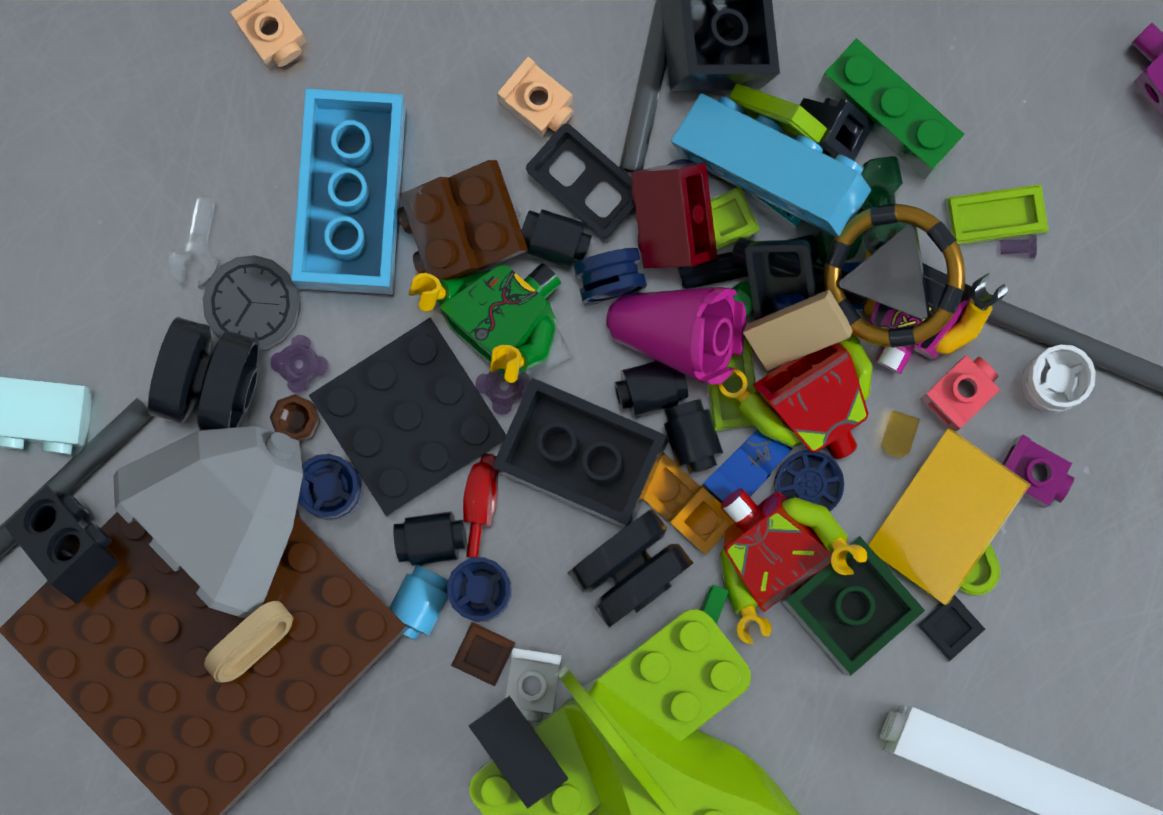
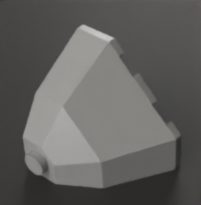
M258 426L201 430L116 471L113 476L115 510L128 523L137 521L153 537L149 545L175 572L182 568L200 586L196 594L209 608L246 619L263 605L293 529L303 477L298 440L292 439L284 433L272 432Z

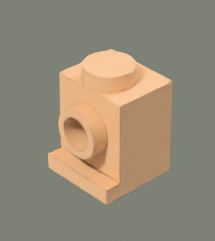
M247 0L230 12L235 23L267 69L276 63L279 67H282L292 62L301 54L302 49L300 47L307 43L304 34L280 0ZM275 21L278 23V30L274 34L265 35L261 32V29L270 22Z
M529 57L523 61L497 93L498 103L541 138L550 129L556 132L563 124H566L574 112L569 107L573 102V94L540 69ZM534 91H544L548 96L547 101L542 105L533 104L529 98Z

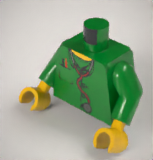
M544 263L536 267L524 280L504 264L498 265L492 270L460 278L439 280L434 275L428 273H419L413 278L409 295H421L418 303L419 308L424 312H429L433 310L436 302L442 304L439 308L449 328L490 364L489 371L494 372L497 370L504 377L505 381L514 383L521 372L538 366L549 358L556 333L555 326L557 320L546 298L561 285V281Z

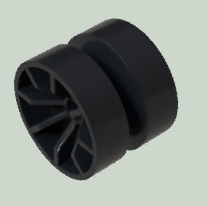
M176 317L164 337L153 371L148 397L149 415L182 424L190 415L196 401H198L197 425L199 429L213 430L238 427L243 414L249 408L257 383L259 340L231 331H225L216 343L212 354H210V326Z

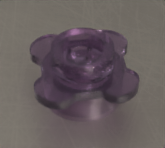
M304 335L293 337L291 345L285 347L280 353L273 354L270 361L271 368L279 372L288 381V389L295 393L305 391L307 383L316 375H324L328 369L326 358L315 353L311 348V340ZM298 359L303 361V367L300 369L295 366V362Z
M495 370L494 372L490 371L488 374H480L476 379V389L478 392L486 394L492 401V409L495 413L505 415L511 411L512 405L523 398L530 382L529 379H525L519 374L518 379L514 383L507 382L509 388L504 391L500 389V383L504 382L505 379Z

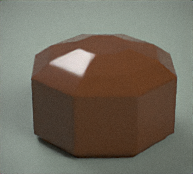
M296 394L277 400L270 415L275 432L284 433L299 442L312 438L320 421L314 404Z

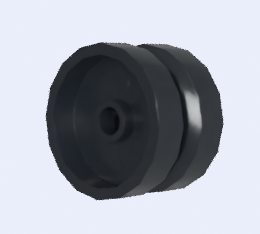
M650 509L623 528L567 572L582 593L594 591L609 579L615 586L597 599L594 607L609 628L632 610L637 613L672 587L669 583L694 564L680 544H670L652 558L647 553L648 549L664 537L667 529L653 509Z

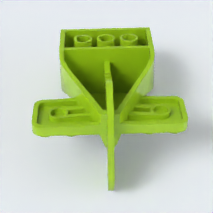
M688 609L680 613L614 666L584 687L567 665L557 672L558 677L572 696L533 729L569 779L528 809L493 760L477 771L469 784V795L483 815H801L775 781L756 762L734 746L698 729L743 694L751 682V671L747 663L707 613L698 609Z

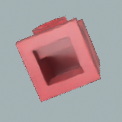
M966 355L920 399L949 429L956 432L1000 391L994 383L999 376L981 357H977L972 361ZM967 380L973 384L974 394L972 397H963L959 393L958 384L960 381Z

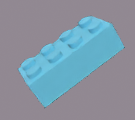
M305 88L291 279L297 289L393 295L406 104L402 94Z

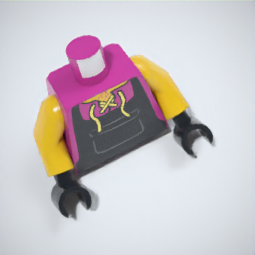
M877 226L869 228L864 235V244L868 250L865 260L898 234L897 229L893 227L888 233L887 242H882L875 234ZM922 263L931 315L936 310L947 283V274ZM989 273L977 279L972 286L965 284V291L958 309L943 329L917 345L898 348L883 347L876 362L901 374L913 350L934 360L940 353L950 354L968 344L980 334L992 312V305L1007 294L1006 285L1003 284L998 287L993 295L989 294L985 288L986 280L990 277ZM869 298L864 305V312L870 318V324L880 328L892 329L912 326L924 321Z

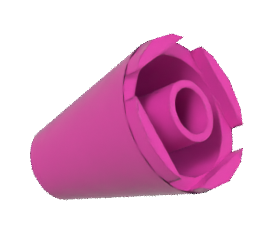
M725 287L623 294L609 307L606 324L615 341L702 383L715 385L723 383L732 374L734 369L727 367L732 354L741 356L745 341L743 331L746 327V309L743 302L735 301L733 295L738 293L734 289Z

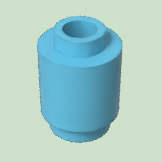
M419 565L415 566L411 575L406 573L389 607L409 627L403 635L415 641L420 633L426 636L430 635L448 600L446 593L448 580Z

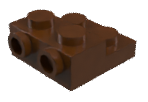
M487 160L453 176L438 177L399 194L403 206L398 209V219L405 232L408 234L413 233L418 251L413 254V263L418 274H432L439 280L460 278L528 251L497 160Z

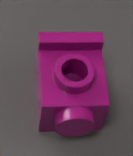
M1023 434L1014 439L1001 463L1031 484L1023 497L1042 508L1050 506L1053 499L1061 503L1075 479L1067 474L1073 463L1036 444ZM1035 464H1042L1046 467L1048 476L1044 482H1039L1033 478L1032 468Z

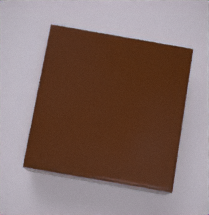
M471 622L451 666L495 687L516 642Z

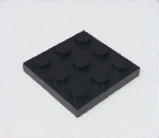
M431 317L309 394L314 405L387 518L472 464L485 453H489L500 446L506 436V433Z

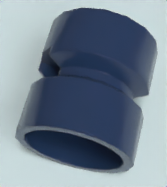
M332 454L316 455L304 462L298 498L301 506L317 518L328 521L342 520L351 515L360 505L363 496L362 479L357 470L342 457Z
M485 557L470 558L461 562L451 572L447 583V596L452 608L462 617L475 622H488L499 617L508 608L512 598V583L507 572L497 562Z

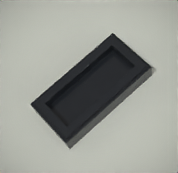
M510 695L468 725L527 809L569 779Z

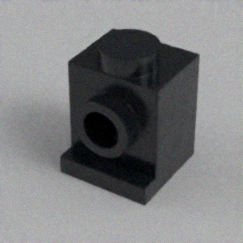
M803 98L800 103L802 108L827 128L820 142L817 143L823 149L822 153L833 159H836L840 154L854 161L875 123L847 99L841 98L838 102L831 98H825L822 103Z

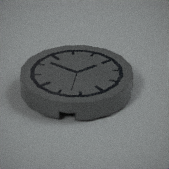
M256 255L236 257L221 265L208 280L203 296L204 317L213 334L220 339L225 331H231L256 338L260 344L259 351L268 350L284 341L295 327L299 311L298 289L291 281L292 278L289 273L275 261Z

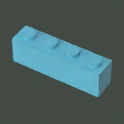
M701 93L671 140V143L683 158L695 163L706 162L708 172L738 187L740 186L745 191L833 236H839L847 222L856 216L871 192V188L861 175L862 167L846 156L839 154L836 159H833L823 154V149L817 143L803 135H798L796 139L782 134L783 129L765 116L759 115L754 120L744 115L745 111L741 106L724 96H720L718 101Z

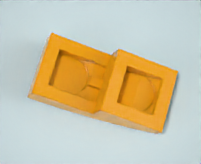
M663 453L643 500L701 553L706 555L724 536L726 529L733 524V521L720 508L721 503L704 487L697 484L684 470L677 468L676 463Z

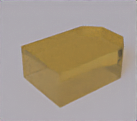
M892 410L880 444L884 454L897 459L909 454L920 419Z

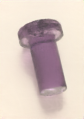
M1029 235L1027 240H1000V254H1029V258L1034 259L1037 257V236Z

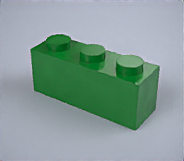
M857 38L825 71L819 84L836 101L839 102L841 98L847 99L875 123L871 132L925 180L965 135Z

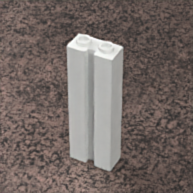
M901 705L896 713L890 711L880 733V738L886 741L883 751L1036 815H1163L1161 810L911 706Z

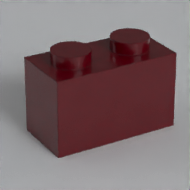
M706 162L663 165L631 172L633 184L631 194L636 208L639 231L638 247L642 255L643 268L686 267L717 259Z

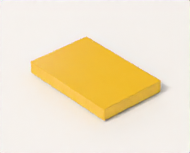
M947 429L868 546L880 559L944 605H947L1031 484L954 430Z

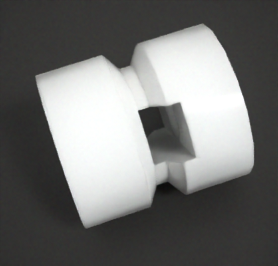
M1060 344L1046 349L1027 364L1022 374L1021 386L1025 398L1034 408L1044 413L1057 414L1077 406L1089 397L1095 386L1096 372L1092 360L1084 351L1072 345Z

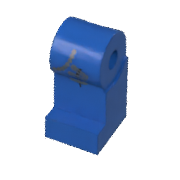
M757 429L701 486L721 504L732 492L739 488H742L751 497L793 448L762 435Z

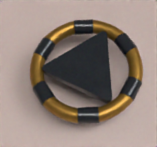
M893 203L875 206L857 214L847 222L841 234L835 236L832 240L825 259V291H831L853 330L852 334L877 346L898 348L917 345L931 338L952 319L965 291V264L957 239L938 218L927 211L910 205ZM899 222L910 224L843 279L841 278L842 268L851 244L860 234L873 226ZM917 227L925 231L943 253L947 266V283L938 306L931 315ZM843 289L924 321L917 325L892 329L874 326L862 319L856 309L846 299Z

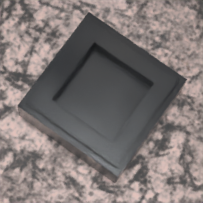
M956 595L947 605L940 602L915 625L947 662H950L985 630L982 624Z

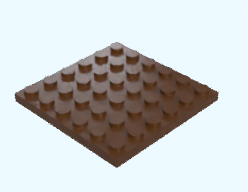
M116 512L101 529L113 541L107 548L118 560L119 564L78 604L47 581L0 627V633L172 815H224L409 627L295 514L293 529L263 603L264 605L271 601H280L293 617L292 626L275 646L241 676L229 682H217L205 668V659L209 652L245 619L209 608L196 594L200 586L183 568L175 572L149 545L153 537L137 521L128 523Z

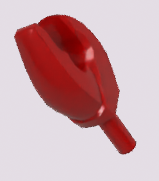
M485 453L482 455L480 462L473 464L466 482L463 497V522L470 525L467 558L478 557L482 527H491L493 513L496 508L498 473L492 467L496 459L494 454Z

